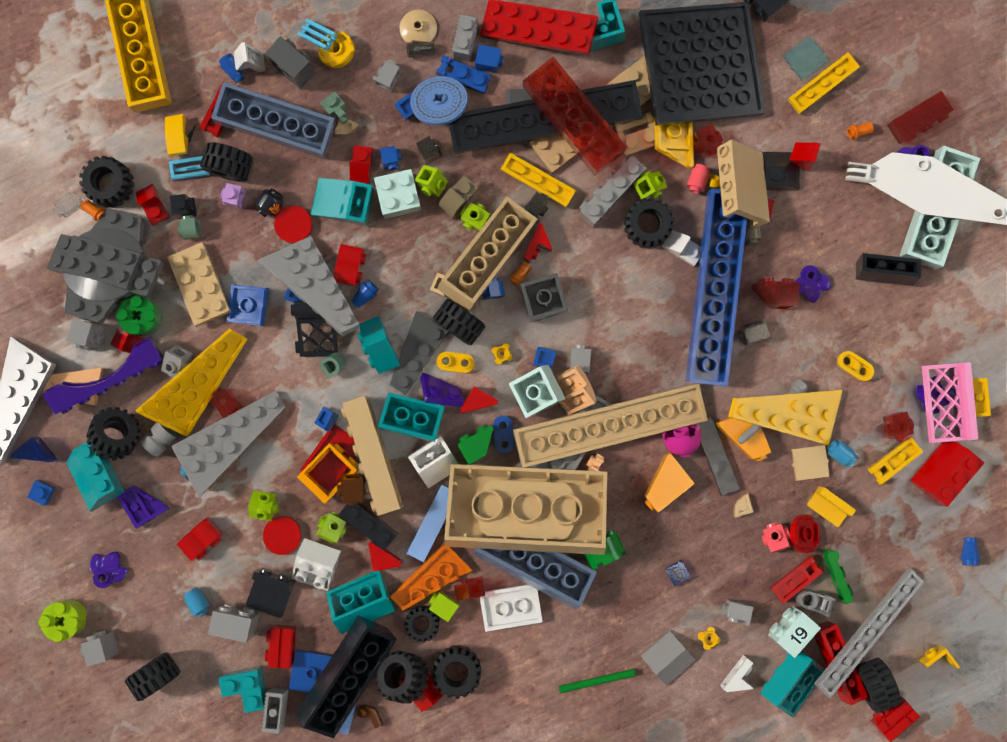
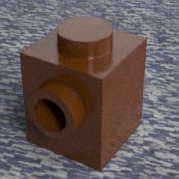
M360 473L341 474V485H337V495L341 496L343 503L355 505L358 502H363V478Z

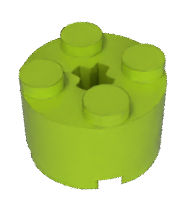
M63 599L47 606L42 612L38 623L47 638L54 642L65 641L83 631L86 626L87 611L79 601Z

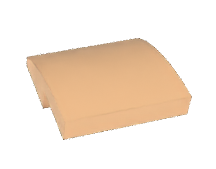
M580 365L554 376L565 397V400L559 403L568 415L596 403L597 400L593 388Z

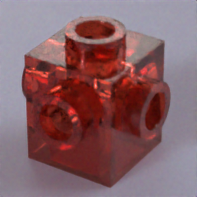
M713 124L701 128L693 134L694 148L697 153L700 152L701 156L716 154L717 147L722 145V136L719 131L715 130Z
M907 411L883 416L885 424L883 426L884 433L889 439H896L898 442L907 440L908 435L914 434V423L909 418Z

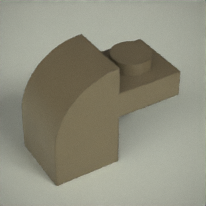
M464 175L453 188L446 192L439 202V207L454 220L462 211L466 202L477 192L478 187Z

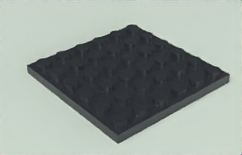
M748 2L640 10L638 15L655 126L758 116L766 113Z

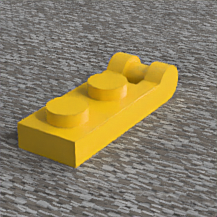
M908 437L876 463L869 466L867 470L875 475L876 481L881 485L922 454L923 451L912 437ZM883 466L887 470L884 474L880 471V468Z

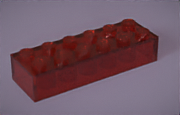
M554 56L523 80L524 90L594 176L625 153L627 146Z

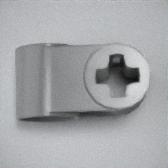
M802 589L795 595L796 602L802 607L831 617V607L836 598L807 589ZM809 594L810 600L804 604L803 599Z

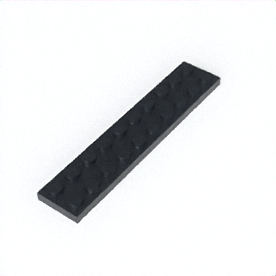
M631 80L463 112L458 119L449 123L454 154H460L639 120L643 116L636 81Z

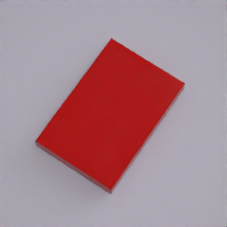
M334 424L330 432L327 431L300 471H303L329 443L339 444L344 449L343 454L347 458L351 456L355 460L357 456H355L353 445H355L353 437L350 438L346 431ZM331 451L309 475L331 492L340 481L341 474H345L349 467Z

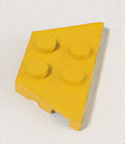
M654 119L655 150L688 169L693 168V122L655 126Z

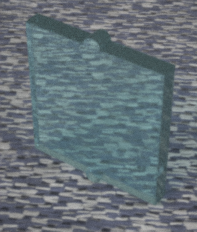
M810 36L783 55L784 59L791 66L790 69L794 70L801 81L828 61L827 57L820 50L821 47L817 46Z

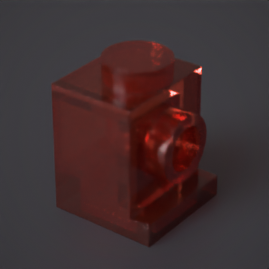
M219 388L212 393L213 398L210 402L223 418L235 413L242 407L240 402L227 388L223 390ZM222 398L226 400L225 405H221L220 403Z
M482 576L461 580L460 585H454L457 601L485 596Z

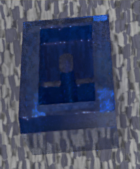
M41 437L30 438L10 456V458L43 462H56L57 459Z

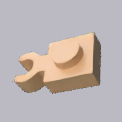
M597 453L595 456L591 455L586 464L589 466L587 470L599 471L601 464L604 462V457Z

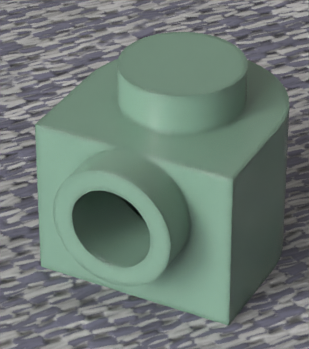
M192 215L182 216V219L179 220L180 225H178L179 236H182L184 240L200 238V220L193 218Z
M332 353L318 362L328 379L342 371L346 366V360L340 353Z

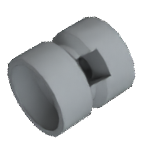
M156 422L151 428V433L147 432L139 442L149 453L159 457L166 450L165 445H170L177 438V435L172 429Z

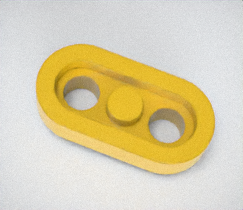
M845 351L838 355L837 365L839 368L855 379L868 381L873 377V366L851 351ZM844 358L849 360L847 365L844 363ZM861 368H863V369L865 370V374H864V375H861V374H860V369H861Z
M442 352L436 360L437 366L443 371L469 373L475 366L473 357L463 353ZM444 358H449L450 362L449 364L444 365L442 360ZM463 360H467L469 362L467 367H463L461 365V362Z

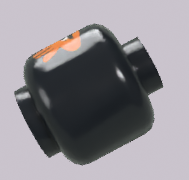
M273 188L270 190L264 189L255 200V204L258 207L257 212L264 217L267 215L274 217L284 206L282 200L284 197Z

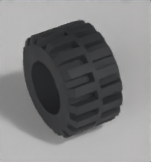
M210 142L206 143L200 167L215 176L232 181L245 182L248 180L254 158L238 148Z
M97 156L94 157V161L89 160L87 162V167L83 166L82 170L84 172L80 173L79 177L82 178V181H79V184L83 187L81 190L88 199L104 207L110 206L112 208L116 207V204H124V199L128 201V194L133 193L131 187H134L135 182L132 181L134 177L130 173L129 168L113 157L102 156L99 158ZM107 173H114V185L107 191H101L99 187L101 178Z
M653 197L649 199L643 198L641 201L635 202L627 212L624 220V230L628 234L627 238L631 239L634 245L638 244L640 248L647 247V249H650L654 246H659L670 236L674 228L673 212L668 210L666 203H661L662 200L658 199L656 201ZM645 213L654 215L659 221L658 231L655 233L644 232L639 227L638 218Z
M447 298L433 316L436 323L465 344L471 346L485 328L482 321L453 300Z
M108 407L106 411L102 409L98 414H95L86 434V438H88L87 444L91 445L90 450L92 452L96 451V456L98 457L100 455L104 456L103 459L105 460L111 458L112 461H116L118 457L121 460L126 455L129 456L141 435V426H138V419L134 420L135 415L133 413L128 414V410L124 409L122 411L120 407H115V409ZM104 429H116L122 433L124 438L112 439L105 434Z
M453 645L449 649H443L442 653L438 654L432 668V680L435 682L436 689L439 688L442 695L444 693L447 694L448 698L455 696V699H460V696L465 698L469 693L472 694L475 688L478 687L481 678L479 658L477 659L476 653L474 651L471 652L468 647L466 649L462 648V645H458V647ZM452 662L463 663L468 668L467 678L458 682L452 681L445 673L447 665Z
M390 652L389 656H386L379 670L375 673L377 674L375 683H378L376 688L378 691H381L380 695L385 697L386 700L403 704L417 701L419 699L418 696H422L424 694L423 690L427 689L428 686L426 681H429V676H427L429 670L425 667V661L421 660V657L408 652ZM405 668V680L403 684L400 686L399 675L401 671Z
M165 652L132 673L124 682L135 699L143 701L178 677L181 671L170 654Z
M877 657L856 666L868 698L865 700L874 712L880 713L901 704L899 688L884 661Z

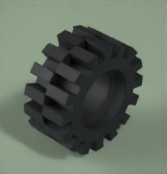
M426 605L416 606L407 614L404 621V629H406V634L410 636L411 640L414 639L415 642L421 641V643H425V641H430L436 636L440 626V619ZM418 617H426L429 620L430 626L427 630L419 631L415 627V620Z

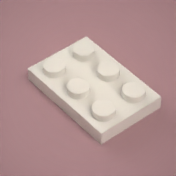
M528 584L479 592L485 632L543 622L538 590Z

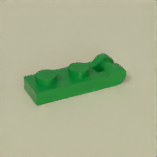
M825 549L823 551V558L839 599L846 605L852 603L853 591L850 585L846 584L844 579L846 573L843 567L839 566V553L831 549Z

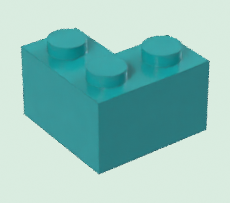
M616 0L596 2L600 20L597 23L590 52L626 41L625 29Z
M380 316L360 323V332L357 335L360 342L363 343L361 347L364 354H369L370 356L368 361L371 368H376L378 374L400 366Z
M262 666L226 672L218 678L221 696L241 694L245 713L265 708L264 702L267 691Z

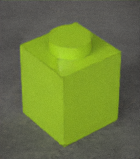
M441 590L439 594L434 593L428 602L431 604L429 610L449 622L460 604Z

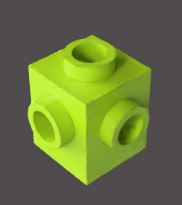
M423 165L414 180L421 188L423 194L437 197L441 195L448 183L440 169Z
M647 171L640 175L641 178L633 183L641 200L650 197L656 199L662 195L663 190L668 188L664 177L659 171L653 173Z
M470 202L469 206L465 205L460 213L462 216L461 222H463L462 226L470 231L474 229L478 232L491 215L485 211L486 208L477 202L476 204Z
M253 490L248 504L249 518L272 521L274 514H277L279 510L276 494Z
M335 512L325 514L318 521L317 527L319 529L315 536L332 544L337 543L339 537L342 538L345 534L346 521L342 520V517Z

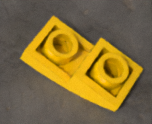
M183 114L165 117V139L169 157L188 153V137L185 134L186 117Z

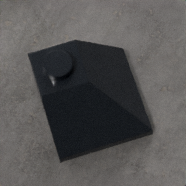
M762 152L766 190L799 191L800 167L790 161L792 152Z

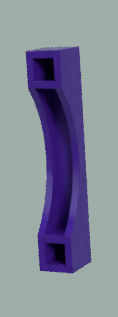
M149 337L135 344L125 362L108 376L85 383L63 381L45 390L43 396L55 415L60 412L65 414L73 409V405L77 403L82 405L88 402L91 396L95 394L100 396L107 392L108 387L112 385L117 387L126 382V378L130 376L135 378L141 375L147 367L152 369L160 365L163 355L153 338Z

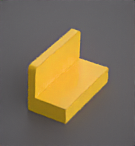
M820 486L807 503L809 508L836 527L841 525L847 515L852 516L856 511L825 487Z

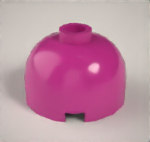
M693 424L662 432L665 447L671 453L681 457L690 456L691 453L699 448L702 441L700 425L695 427Z

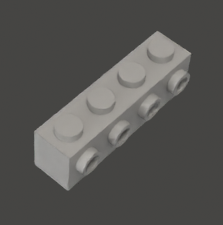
M633 155L629 159L624 158L618 165L620 169L616 173L612 171L605 179L607 183L603 187L599 185L592 193L594 197L590 201L586 199L579 207L581 209L579 216L592 228L628 191L633 183L640 178V175L645 172L646 167Z

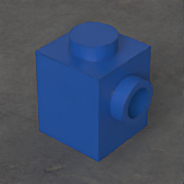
M478 45L475 68L498 73L499 67H503L504 62L501 49Z

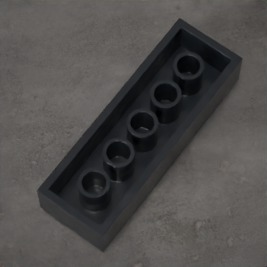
M358 615L295 714L302 728L333 739L335 738L397 640L387 627Z

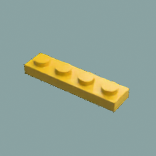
M848 52L789 97L788 102L800 114L855 72L860 66Z
M509 153L500 169L502 172L565 208L576 192L573 188L512 153Z

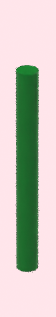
M634 669L560 685L559 691L561 694L635 677Z

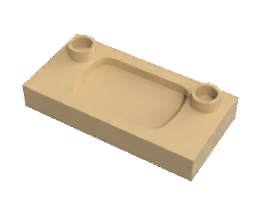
M451 464L444 538L446 547L604 555L606 549L607 472Z

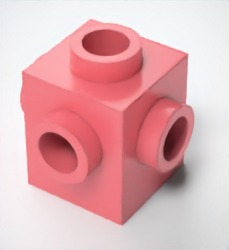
M777 522L766 525L767 529L763 530L764 535L761 537L765 547L769 546L771 553L774 554L791 548L788 527L784 528L782 524L778 525ZM779 534L778 539L775 540L774 536Z

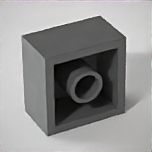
M280 36L265 52L272 65L300 90L315 74L312 68L314 65L310 61L309 56L303 51L300 53L290 39L285 40Z
M557 273L520 283L530 323L568 311Z

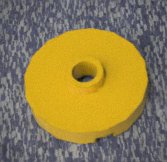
M342 31L335 32L337 38L328 52L319 47L318 56L322 63L329 68H341L347 65L354 56L355 44L351 37ZM321 40V41H320L321 43H323V44H325V45L328 43V42H326V41H324V40Z

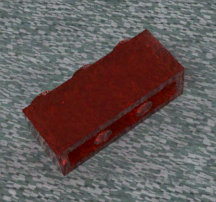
M940 91L894 119L887 126L899 144L903 141L909 143L917 138L916 133L920 131L925 133L933 128L932 124L937 121L940 124L948 119V114L954 109L943 92Z

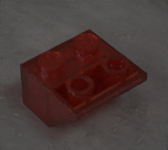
M763 277L762 280H758L757 283L752 285V289L770 309L790 310L799 306L800 282H794V279L784 278L782 281H774L772 277Z

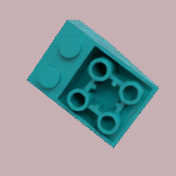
M319 178L311 215L367 227L375 190L372 185L365 183Z

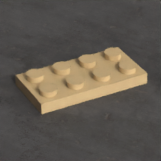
M203 242L167 257L195 327L231 312Z

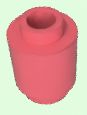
M696 164L695 168L692 169L687 183L690 192L695 194L705 192L711 175L709 167Z

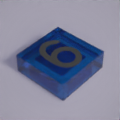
M681 559L664 569L674 586L691 578Z

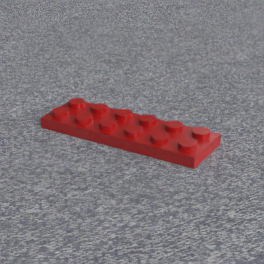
M488 0L479 35L487 39L589 55L598 23V16L507 1Z

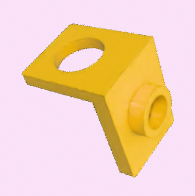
M940 645L927 650L925 656L919 660L922 665L929 667L944 656L951 666L957 669L960 668L948 650Z

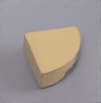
M339 119L333 134L337 136L349 135L358 128L359 124L352 120H348L343 124Z
M748 493L742 495L736 501L733 509L735 518L754 512Z

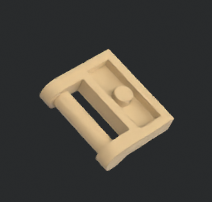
M651 112L645 113L642 119L614 124L624 157L655 147L654 122ZM647 124L648 128L624 136V130Z

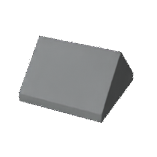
M670 630L641 655L666 686L695 661Z

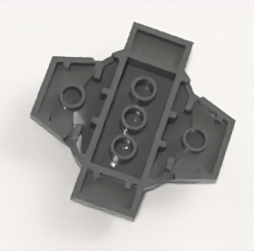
M108 208L90 231L80 236L73 235V237L65 234L60 235L47 269L63 274L64 280L67 283L64 313L102 325L117 306L116 302L118 299L128 298L132 294L150 299L164 263L161 260L147 257L140 246L144 236V218Z

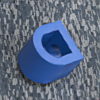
M395 146L380 148L384 169L389 171L399 169L398 161L402 160L400 149H396Z
M498 277L494 278L482 294L483 299L504 297L503 281L499 280Z

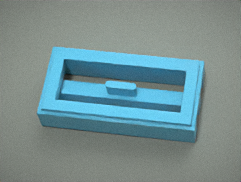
M307 18L305 21L307 24L302 25L301 28L303 30L297 33L298 36L328 52L337 38V34ZM311 27H313V28H315V29H317V30H319V31L325 33L326 35L330 36L331 38H328V37H326V36L320 34L319 32H317V31L311 29ZM308 32L328 43L325 45L306 34Z
M202 156L169 161L172 181L210 176V173L204 170L175 175V173L202 169L200 165L174 169V166L201 162Z

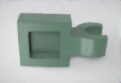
M333 92L320 102L330 117L333 118L337 115L343 124L349 120L343 111L347 106L336 92Z

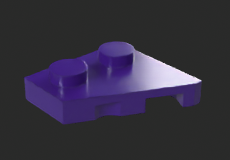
M422 373L420 380L425 403L456 407L463 406L464 399L460 388L429 374Z
M135 485L117 496L136 529L170 509L169 506Z

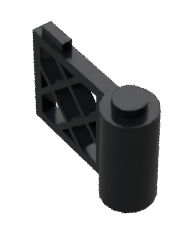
M302 300L294 301V305H291V316H295L298 341H295L296 353H300V357L329 356L332 353H339L337 331L332 328L326 334L319 328L322 323H327L326 320L315 313ZM301 324H310L314 329L307 335L302 330ZM316 330L325 337L319 344L311 338V335ZM328 339L333 344L334 350H325L321 345ZM307 340L316 346L313 351H304L303 344Z

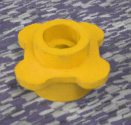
M503 343L499 347L494 346L491 350L495 356V363L498 365L513 359V355L509 352L510 346L507 343Z
M708 627L706 631L698 633V639L702 641L703 648L706 650L711 649V647H714L721 641L713 627Z

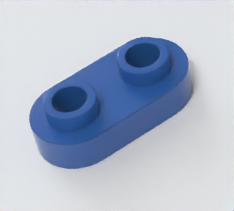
M499 416L493 423L495 447L498 452L507 454L514 448L513 424L509 417ZM500 422H506L507 426L505 429L499 427ZM502 441L508 442L507 448L501 446Z

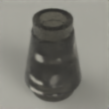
M416 40L407 42L408 58H413L414 60L435 54L434 42Z

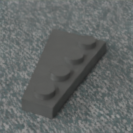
M416 311L398 360L400 366L395 368L390 385L404 395H407L448 334V331Z

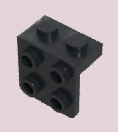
M266 568L257 569L251 578L254 582L246 605L280 618L285 612L295 581L290 580V577L279 574L278 576L273 574L271 570Z

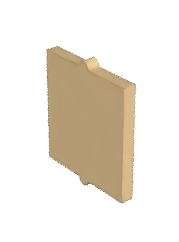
M825 445L791 449L793 459L791 466L794 467L795 481L830 477L829 459H827Z

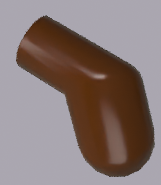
M365 704L361 705L357 710V715L360 718H371L375 728L384 724L377 708Z

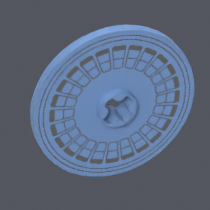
M438 76L420 83L413 91L410 103L414 115L420 121L429 125H445L455 121L463 114L467 107L468 97L464 86L459 81L450 77Z

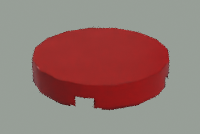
M291 205L284 207L277 213L274 219L276 234L287 243L294 244L309 237L312 231L313 223L310 215L299 206Z
M798 515L791 523L790 540L797 552L812 553L815 551V546H818L820 542V528L818 523H815L813 520L815 518L811 515Z
M287 516L272 519V521L266 524L263 531V542L266 548L277 555H286L293 552L300 545L302 539L299 524L293 518Z

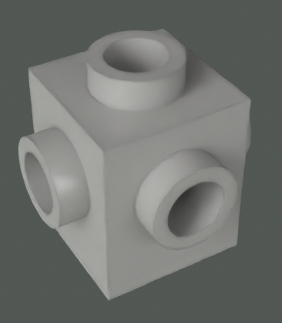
M178 345L168 349L162 358L161 371L173 378L191 362L193 353Z

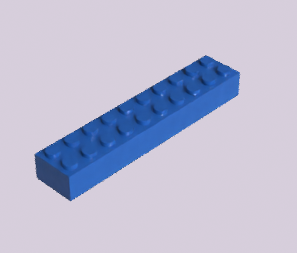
M711 188L707 192L685 382L728 386L747 218L737 214L729 217L723 216L721 189Z

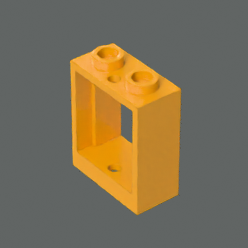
M329 443L297 476L324 504L328 503L337 494V486L328 493L309 473L331 451L351 469L348 474H356L360 470L357 467L358 463L351 456L347 458L343 454L344 449L337 443L335 445Z

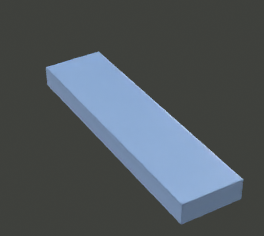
M441 485L406 553L422 562L425 561L446 519L448 487Z

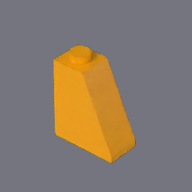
M730 417L715 423L716 427L749 459L760 461L767 458L766 454L771 453L762 427L744 444L738 443V438L753 424Z
M671 453L665 454L644 495L647 499L645 504L651 511L660 512L695 484Z

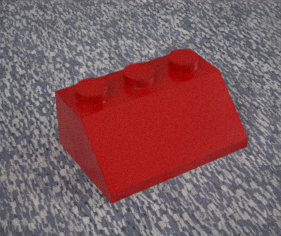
M955 441L941 442L910 481L939 506L948 507L985 462L971 450Z

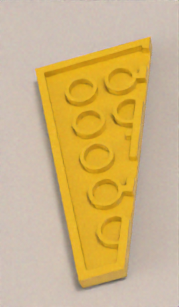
M229 328L135 411L188 437L246 343L247 338Z
M843 390L733 398L728 417L829 445Z

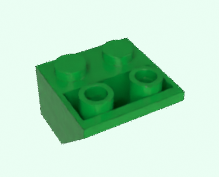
M484 424L476 429L478 433L471 436L468 433L459 439L460 443L457 445L468 465L486 456L494 429L492 425L488 427L487 424Z

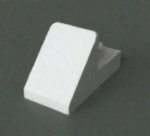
M245 42L241 43L234 51L237 71L251 68L259 73L266 71L263 52Z
M674 230L671 231L670 236L662 245L663 248L693 267L700 258L701 247L690 241V236Z
M743 655L721 683L722 689L726 692L753 689L748 682L742 679L743 676H747L751 672L753 662Z

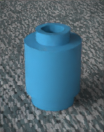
M841 439L832 441L828 446V455L842 466L850 467L857 460L858 456L855 454V451Z
M197 587L183 595L185 598L184 602L193 617L198 615L200 618L209 612L208 608L211 605L203 592L199 591Z

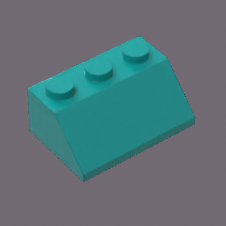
M388 392L378 428L435 442L440 431L445 406L425 403L422 400Z
M85 442L72 451L66 463L89 511L92 512L125 491L109 459H103L104 456L102 455L100 457L96 456V451L92 452L90 450L91 445Z
M380 571L371 572L326 592L332 622L341 634L349 631L358 615L373 621L395 611L390 593Z
M802 651L795 658L787 653L786 659L776 668L772 678L764 684L760 694L793 718L816 687L814 683L825 669Z

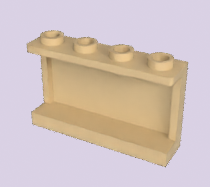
M732 139L718 146L717 155L723 216L729 217L737 214L748 218L750 227L754 229L770 222L763 153Z

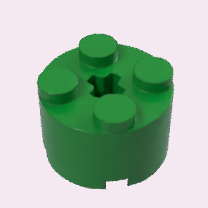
M141 296L127 298L121 303L116 312L120 327L133 335L149 336L155 333L161 326L162 311L154 301Z
M613 529L606 532L604 555L585 554L591 569L594 570L601 564L606 565L623 557L627 552L618 533Z

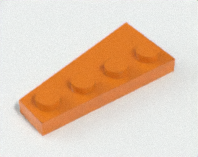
M444 543L390 595V598L404 611L431 593H435L443 586L456 581L462 575L468 574L473 570L451 547H446Z

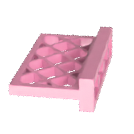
M971 362L922 366L929 443L977 440L978 430ZM949 368H954L952 380L945 375ZM929 369H934L939 374L934 381L929 377ZM941 378L949 383L944 390L937 385ZM951 387L956 390L954 399L947 394ZM933 388L941 393L936 400L931 397ZM943 397L950 402L946 409L939 404ZM953 406L958 409V415L955 418L948 413ZM935 407L942 412L938 419L933 416ZM945 416L952 421L948 428L941 424ZM955 425L959 427L960 437H955L950 432ZM939 427L944 433L940 438L935 439L934 430Z

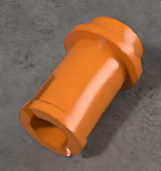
M869 121L857 126L851 125L850 128H847L849 139L856 140L860 136L872 134L874 131L873 124Z
M89 199L84 200L80 206L95 221H98L105 213L104 208H99Z
M522 261L515 273L510 275V282L516 286L523 283V279L532 270L531 266Z

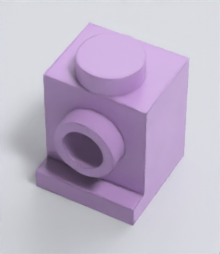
M226 183V187L221 191L223 205L242 209L246 190L241 186Z

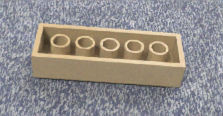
M506 196L443 277L437 289L469 312L531 231L537 218Z
M362 396L343 402L341 412L343 418L347 419L349 423L347 431L349 437H353L355 442L353 450L355 456H359L361 461L358 465L361 475L365 474L367 480L364 485L367 493H371L373 500L370 501L373 512H377L379 516L402 508L404 505L380 429L378 428L370 397Z

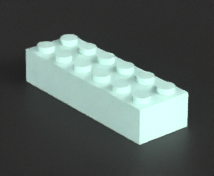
M942 146L936 150L933 156L935 159L972 180L980 161L978 157L947 146ZM915 210L899 257L921 259V265L934 270L944 267L960 219L924 215Z

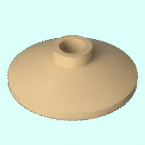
M412 10L402 18L400 34L407 44L414 47H423L434 40L437 34V23L429 12ZM417 23L421 24V27L418 29L414 27Z

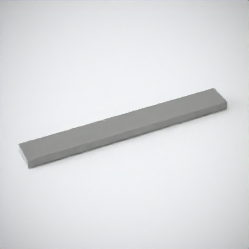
M907 568L815 681L814 684L827 698H831L924 583L912 568Z

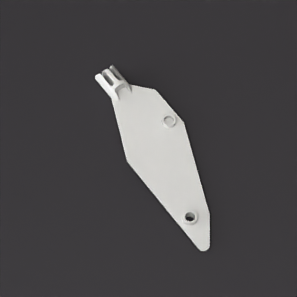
M892 152L874 164L848 162V166L851 168L847 169L846 173L848 176L845 177L846 181L869 183L921 214L1007 225V199L934 157ZM999 211L1002 216L997 217L994 212Z

